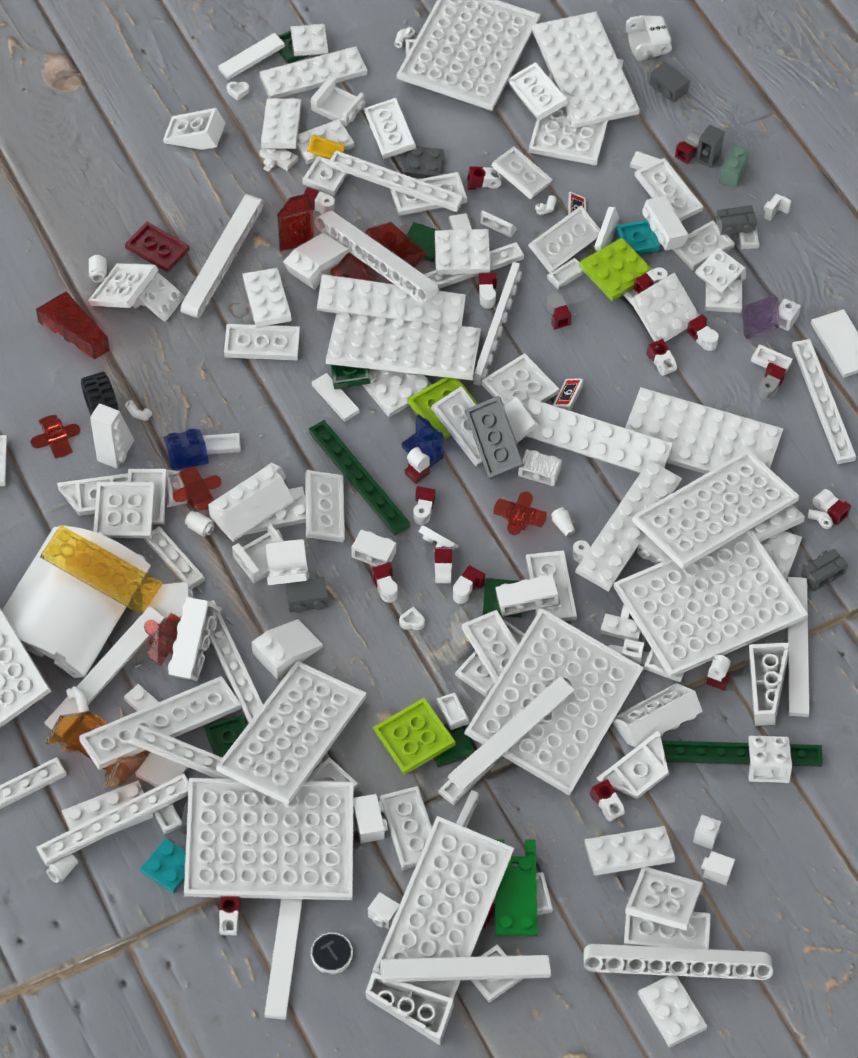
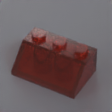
M308 194L290 197L277 214L280 251L297 248L314 238L313 208Z
M392 222L369 228L365 232L366 235L412 267H415L427 254Z

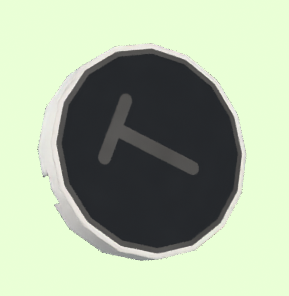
M323 934L314 941L311 947L313 965L323 973L337 974L343 972L351 963L353 948L350 941L341 934Z

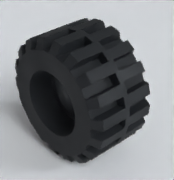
M104 371L81 379L82 392L90 415L93 414L99 403L119 411L113 387Z

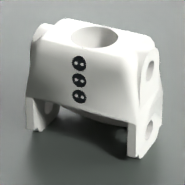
M642 15L630 17L626 21L625 30L628 33L629 46L638 61L651 60L665 55L672 50L671 37L662 16Z

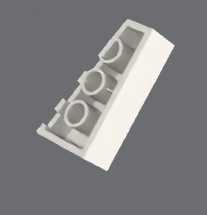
M99 403L90 417L97 461L118 468L120 463L125 461L127 452L135 440L120 411Z
M186 597L182 605V618L177 626V639L173 643L172 660L168 664L169 675L176 678L198 681L205 660L203 652L209 648L211 642L209 634L211 630H215L217 623L214 622L216 614H220L221 607L206 600Z
M789 643L749 645L755 726L775 725L789 655Z
M372 972L365 992L366 999L433 1042L441 1045L454 1007V999L404 982H382V976Z

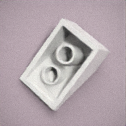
M216 108L172 116L163 142L200 150L212 149L217 147L226 122Z
M321 233L295 248L283 263L291 275L315 290L321 283L322 274L328 275L345 257L349 249L325 233Z
M299 619L268 630L252 641L253 655L277 680L288 673L296 661L302 663L323 647V644Z

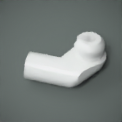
M73 686V688L66 690L69 699H76L79 713L89 710L86 696L78 687Z

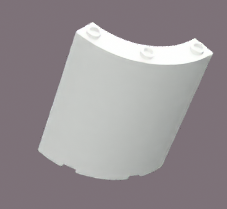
M66 525L54 527L2 611L24 647L27 648V652L42 658L44 655L55 660L53 664L63 669L73 678L85 677L151 565L145 561L146 559L142 555L136 554L122 544L108 538L104 533H96Z

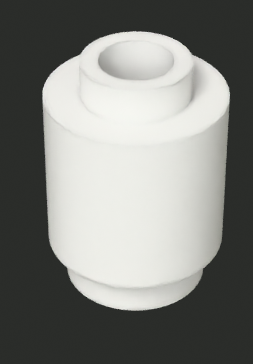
M94 255L89 258V277L93 282H103L107 276V260L101 255Z
M191 511L185 519V524L188 525V528L203 537L210 535L214 530V521L199 512Z

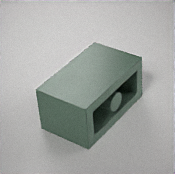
M733 144L721 169L720 183L736 188L748 163L750 149Z

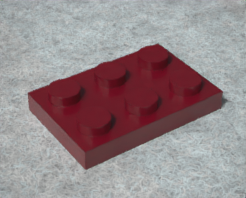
M148 221L125 243L127 250L167 273L190 250L189 245Z

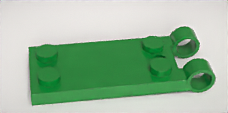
M494 839L505 844L504 839ZM525 839V856H511L495 895V936H538L535 839Z

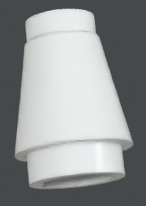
M561 507L551 514V521L566 537L575 533L576 530L568 510Z
M70 854L49 865V869H47L49 878L55 883L62 882L78 864L76 857Z

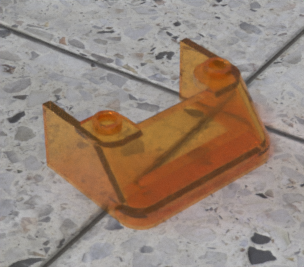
M91 712L60 715L45 743L48 745L59 743L63 750L67 752L80 751L91 759L79 741V737L108 723ZM144 750L133 756L118 758L116 763L103 768L106 770L104 775L106 781L103 786L108 788L122 785L144 762L147 757L146 751Z

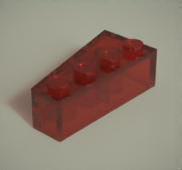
M67 291L36 308L37 319L40 324H45L52 332L60 334L64 340L72 342L79 350L93 359L110 351L108 337Z

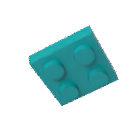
M648 220L616 225L618 238H623L638 255L660 251L658 238L655 232L652 231Z
M165 838L140 868V872L174 894L185 881L186 851Z

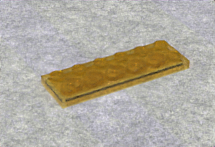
M62 525L59 526L40 555V558L140 615L146 611L163 583Z

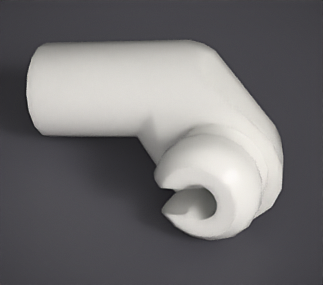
M412 27L400 30L395 39V47L401 48L406 39L413 37L415 30Z
M549 196L547 204L538 203L535 207L537 214L545 215L553 212L557 198Z
M132 400L125 403V407L134 418L147 421L152 416V412L149 409L139 410Z
M809 509L808 519L817 520L824 529L832 527L833 521L827 512Z

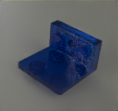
M418 414L416 416V433L402 442V448L409 454L412 449L419 447L423 454L429 456L431 468L443 459L444 435L439 429L436 430L427 418H423Z
M192 428L182 433L173 432L163 437L168 450L171 470L176 471L209 463L206 444L200 429Z

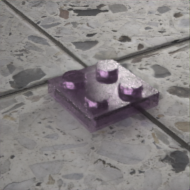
M775 295L742 306L743 331L747 339L779 328L778 298Z

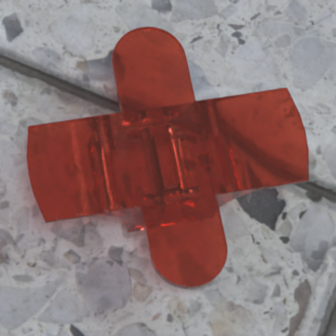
M350 252L340 261L341 265L335 266L330 270L331 276L371 280L365 269L370 266Z
M57 415L46 416L38 420L44 433L31 439L32 447L41 448L49 445L55 458L64 457L73 452L68 438L80 433L79 425L70 424L63 426L61 419H58Z
M196 466L179 472L178 474L184 487L174 491V501L183 502L189 499L192 506L196 505L199 511L209 509L208 504L214 501L210 490L221 485V478L217 475H212L202 479Z
M530 492L520 493L516 503L499 498L493 514L502 516L508 521L507 531L512 535L519 534L521 530L525 531L526 526L529 525L542 527L547 517L546 511L530 507L533 501V495Z
M170 613L167 620L161 626L154 620H148L144 624L145 632L151 636L147 642L150 645L147 655L159 665L163 664L169 652L173 654V643L178 635L177 626L181 621L173 613Z

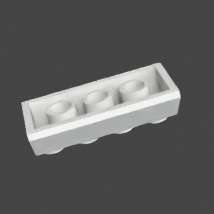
M269 464L208 504L209 515L229 539L234 542L293 503L294 499L282 477Z
M676 683L616 715L612 724L625 742L636 748L655 732L659 731L660 736H663L664 732L678 728L686 720H693L697 717V714L703 711L695 690Z

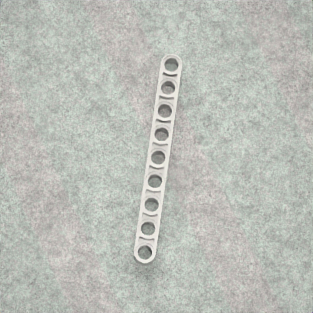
M245 194L183 300L181 313L198 319L201 317L261 213L264 204L263 199Z
M328 211L315 218V226L321 233H325L348 248L351 254L419 302L425 303L439 295V288L434 281L335 212Z
M589 944L583 951L584 967L591 972L767 980L773 974L771 957L765 952Z

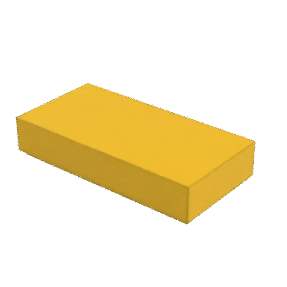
M312 134L307 152L330 160L335 151L343 153L345 145Z

